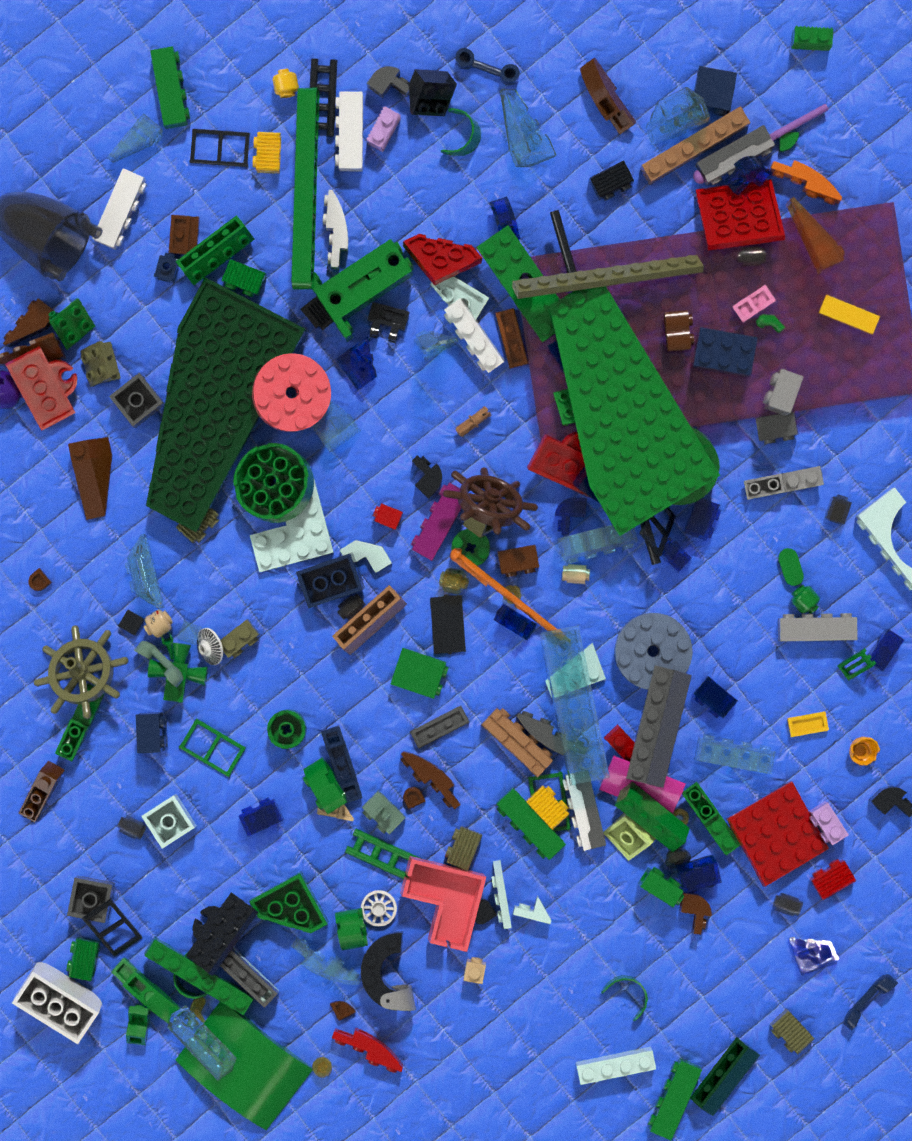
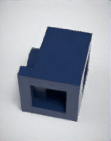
M165 253L164 256H159L154 273L155 279L175 283L179 267L176 263L178 260L176 255ZM165 263L170 264V268L167 270L163 268Z

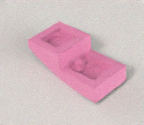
M764 285L732 307L741 321L745 322L774 303L776 299L768 287Z

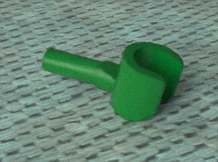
M169 632L170 637L164 639L162 635L161 641L166 645L170 659L173 660V637L171 632Z

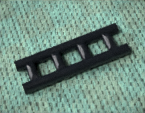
M313 58L311 59L310 88L318 87L319 92H328V104L319 103V111H328L327 123L319 122V130H327L326 136L334 137L338 60L331 59L330 66L318 65L319 59ZM318 73H329V85L317 84Z

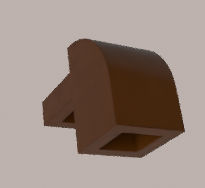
M683 892L684 898L680 903L679 911L694 914L692 932L693 934L701 935L702 930L706 928L704 916H712L710 905L699 894Z

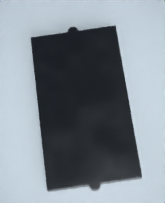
M445 594L443 597H430L434 654L448 653L451 655L452 652H465L462 595L448 596Z

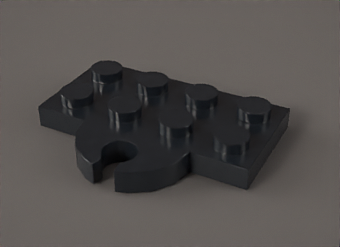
M232 892L220 908L208 906L200 911L201 915L208 917L205 924H202L196 918L193 923V935L197 940L186 956L212 976L258 914V911Z

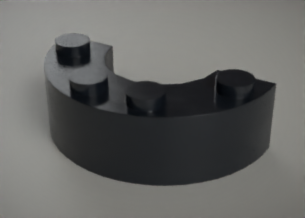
M403 931L391 932L378 938L366 951L362 960V984L369 997L380 1006H382L380 999L383 994L399 991L398 988L390 986L385 981L382 975V965L386 957L393 953H401Z

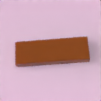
M514 308L495 313L509 368L527 365L528 360Z

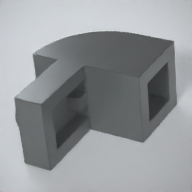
M386 66L378 69L366 83L367 87L381 98L385 96L391 86L404 96L408 97L409 82L403 77L398 78L400 70L396 67Z

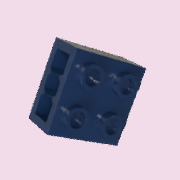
M699 66L691 107L695 108V111L698 112L714 111V114L719 116L728 114L731 110L737 73Z

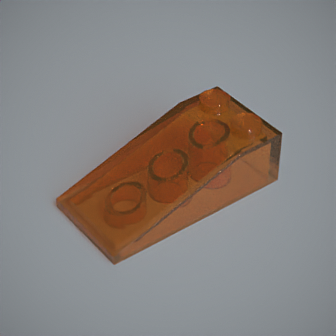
M795 197L790 198L786 203V207L817 274L845 260V252L842 246H838L837 242Z

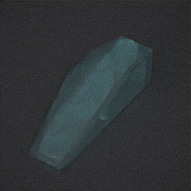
M288 388L287 391L292 399L295 398L296 390ZM331 400L324 416L312 426L329 452H332L361 432L351 415Z

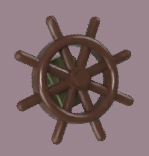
M485 467L480 469L481 475H474L469 478L464 477L457 471L451 473V476L462 485L459 492L444 490L443 496L458 499L459 505L464 510V513L460 515V519L464 521L463 526L475 535L482 538L491 531L499 535L501 527L514 523L526 531L530 529V524L523 520L520 514L522 509L536 511L538 506L534 503L523 502L521 495L516 490L520 487L519 481L509 484L502 479L489 476L488 470Z

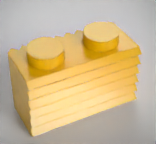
M257 132V137H254L253 147L257 148V155L253 156V167L256 168L257 173L280 174L281 133Z
M542 785L526 802L553 830L569 815L567 811L569 807L562 800L559 802L554 797L556 793L549 786L545 788Z

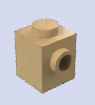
M477 957L467 959L463 981L483 984L486 962Z

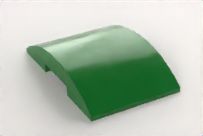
M219 1002L175 1059L193 1078L217 1098L265 1130L269 1128L313 1071L312 1067L285 1046H281L255 1026L249 1018L222 1002Z

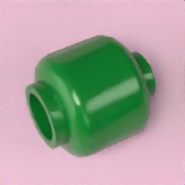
M801 585L791 594L793 596L791 602L800 613L809 612L811 614L818 609L819 606L817 604L820 601V597L811 586Z

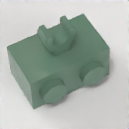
M379 790L362 806L364 809L362 813L369 820L373 818L378 823L376 827L383 834L386 832L390 834L406 818Z

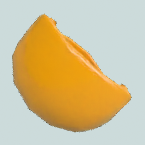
M864 736L856 738L849 748L851 760L858 765L867 766L876 761V756L880 752L878 742L871 737Z

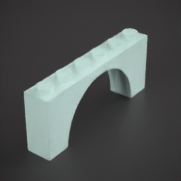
M894 487L855 517L858 519L856 521L858 526L862 530L866 529L870 534L868 536L869 540L881 548L880 554L886 561H891L893 564L892 569L898 576L902 575L905 579V586L911 591L912 568L898 557L891 540L893 520L900 508L907 503Z

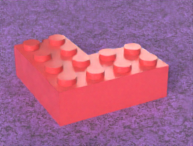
M409 856L405 872L408 877L404 876L400 894L402 897L436 905L428 935L429 943L447 947L448 944L452 949L467 952L486 876L483 873L466 871L462 868Z

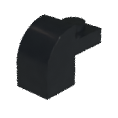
M417 455L412 462L425 475L415 486L430 499L441 486L442 472L437 463L430 468L429 465L431 463L424 456L420 458Z
M885 786L869 799L883 814H886L896 805L906 816H912V803L907 798L902 799L907 792L898 787Z

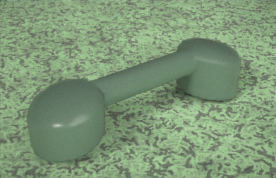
M141 641L134 649L135 652L149 660L154 656L167 669L164 674L175 687H178L183 681L182 672L152 643Z

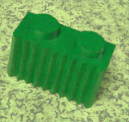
M796 26L792 31L791 49L829 51L832 48V27L825 29V27L814 28L812 26L810 28L808 26L806 28L805 26Z
M230 259L222 282L225 283L224 287L234 291L236 288L243 290L242 294L253 298L254 295L259 296L267 275L265 272Z
M77 937L75 941H72L70 953H73L72 960H68L66 969L69 972L70 978L87 981L94 979L101 941Z

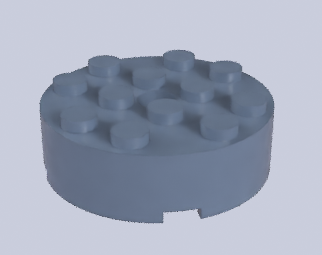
M660 613L642 614L628 621L618 633L614 647L615 662L621 674L630 683L648 690L654 665L683 673L688 671L692 660L691 639L686 629L674 618ZM650 646H655L658 649V653L654 657L648 655V648Z

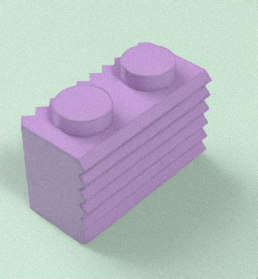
M383 107L381 114L377 117L376 124H374L372 131L368 134L369 137L366 138L368 145L381 152L386 148L401 120L400 114L387 107Z

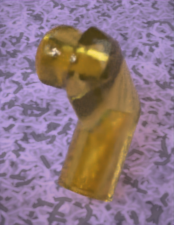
M204 997L193 999L189 1009L196 1025L205 1022L201 1013L206 1004Z

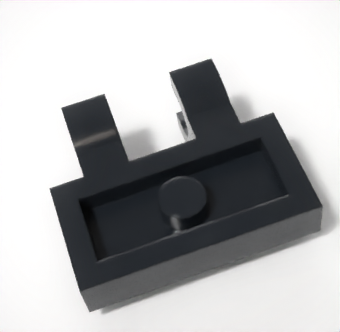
M372 302L368 321L372 322L370 337L377 338L380 325L391 328L388 342L396 343L399 330L405 331L410 312Z

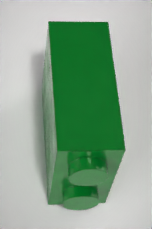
M402 648L390 684L434 699L435 695H440L443 685L439 683L441 677H446L449 667L445 666V661Z

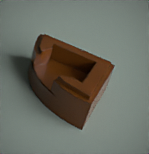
M334 1001L330 1003L338 1021L356 1012L353 1006L347 1002Z

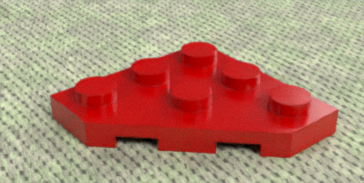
M417 234L404 240L402 245L434 286L481 264L483 259L472 245L453 244V241L441 238L434 240L426 238V235Z

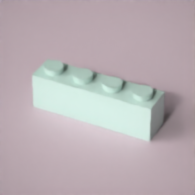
M651 1047L576 1062L580 1085L656 1070Z

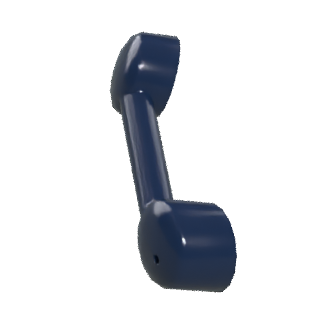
M461 48L456 53L455 61L461 69L477 68L500 77L501 82L505 85H514L519 79L520 71L514 64H508L499 69L475 60L473 52L468 48Z
M889 974L879 977L847 1012L844 1018V1025L852 1031L861 1017L859 1011L877 991L882 994L889 992L898 982Z

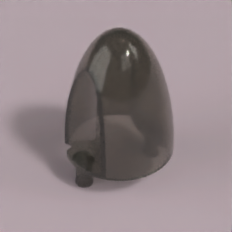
M9 192L0 196V236L18 255L39 270L40 274L45 278L49 277L57 279L59 282L63 281L66 273L77 263L83 254L89 235L94 237V239H98L102 235V228L91 223L85 213L82 212L79 215V211L50 197L31 192Z

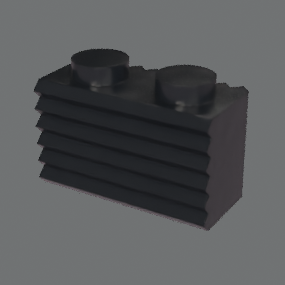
M623 160L590 177L589 182L598 199L607 201L615 196V192L619 190L625 192L632 188L631 184H633L634 179Z

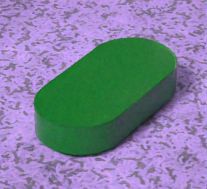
M790 548L780 551L778 561L785 582L791 586L799 585L803 581L804 574L797 553Z

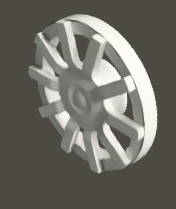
M374 890L368 893L361 904L365 921L373 926L379 927L389 924L397 912L394 897L383 890ZM377 893L383 894L381 900H378ZM373 894H374V897H375V902H373V901L369 898V897H370L371 895H373ZM385 895H387L390 899L384 903L383 900ZM366 900L369 901L372 904V906H364ZM393 902L394 907H386V905ZM364 909H371V912L365 914ZM386 910H394L392 916ZM374 914L373 921L369 920L367 917ZM382 915H386L389 920L384 922ZM377 916H380L381 923H375Z

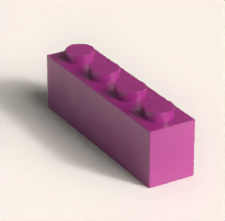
M450 482L447 486L443 485L439 492V495H441L439 502L434 501L429 510L432 512L429 520L427 518L424 519L420 526L423 529L420 536L415 535L411 543L414 546L412 548L413 551L433 561L461 510L458 499L443 496L444 490L459 492L460 488Z

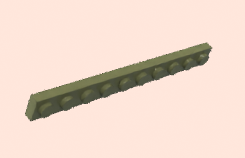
M688 255L685 257L513 281L512 288L517 298L520 299L701 273L704 266L697 255Z

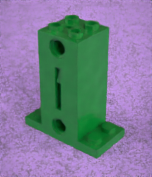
M391 239L323 284L316 272H314V287L312 290L347 342L353 339L352 333L354 332L347 319L413 276V265L408 257L403 258V250L397 241L393 243ZM393 259L399 261L396 266H391L389 262ZM339 297L341 301L339 304H332V299Z

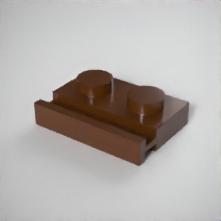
M171 215L170 254L185 255L198 245L200 217Z

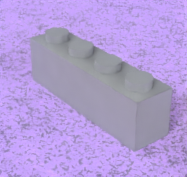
M840 613V617H833V614H821V618H813V614H802V618H794V614H783V618H778V641L858 640L857 617H852V613Z

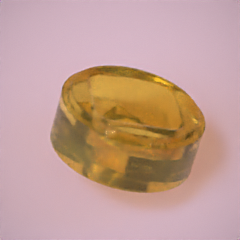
M320 1057L313 1062L312 1069L317 1077L325 1078L332 1072V1065L329 1059Z

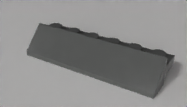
M654 665L626 779L664 788L692 675Z

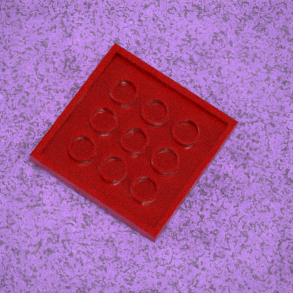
M772 179L696 189V199L708 251L785 240V232Z
M792 781L726 818L763 886L771 884L829 849L820 836L818 827H815L809 818L811 815Z

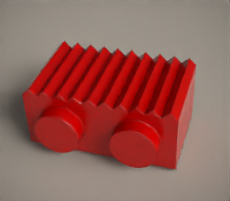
M836 859L828 864L830 867L823 870L821 868L812 873L813 877L810 880L822 900L856 881L843 859L840 861Z

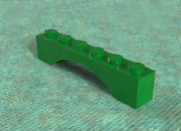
M156 936L153 937L144 952L145 957L243 1016L254 999L247 991L215 974L213 976L191 959Z

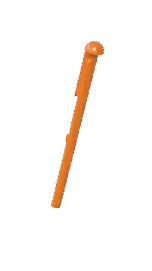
M455 548L451 551V560L485 586L487 584L515 604L517 609L527 614L566 646L571 642V639L461 554V548Z

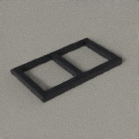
M192 129L189 162L248 167L250 133ZM196 133L219 135L217 161L195 159ZM223 135L245 137L244 163L221 161Z
M669 507L664 509L670 517L666 529L653 516L644 521L639 533L658 557L663 553L676 515ZM649 520L652 521L663 535L659 548L645 533Z
M111 898L82 917V920L113 956H116L142 938V935ZM111 905L121 919L99 933L89 919ZM123 923H126L136 936L114 950L103 937Z

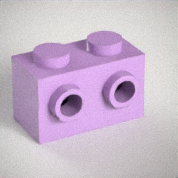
M824 801L809 811L811 814L809 818L815 827L818 826L822 831L820 836L825 843L829 842V844L834 845L849 835L828 802Z

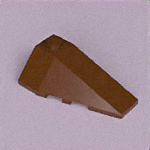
M50 333L29 341L30 346L15 347L11 354L9 352L1 353L0 366H6L5 364L38 346L42 349L48 362L54 360L62 361L66 356L59 337L54 333Z

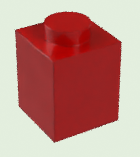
M381 503L380 507L376 506L373 517H375V522L396 530L403 512Z

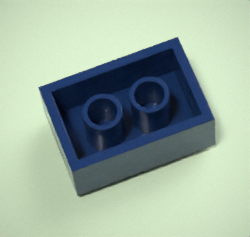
M700 327L698 329L691 368L749 378L752 373L758 337Z
M353 552L296 572L308 608L365 589Z

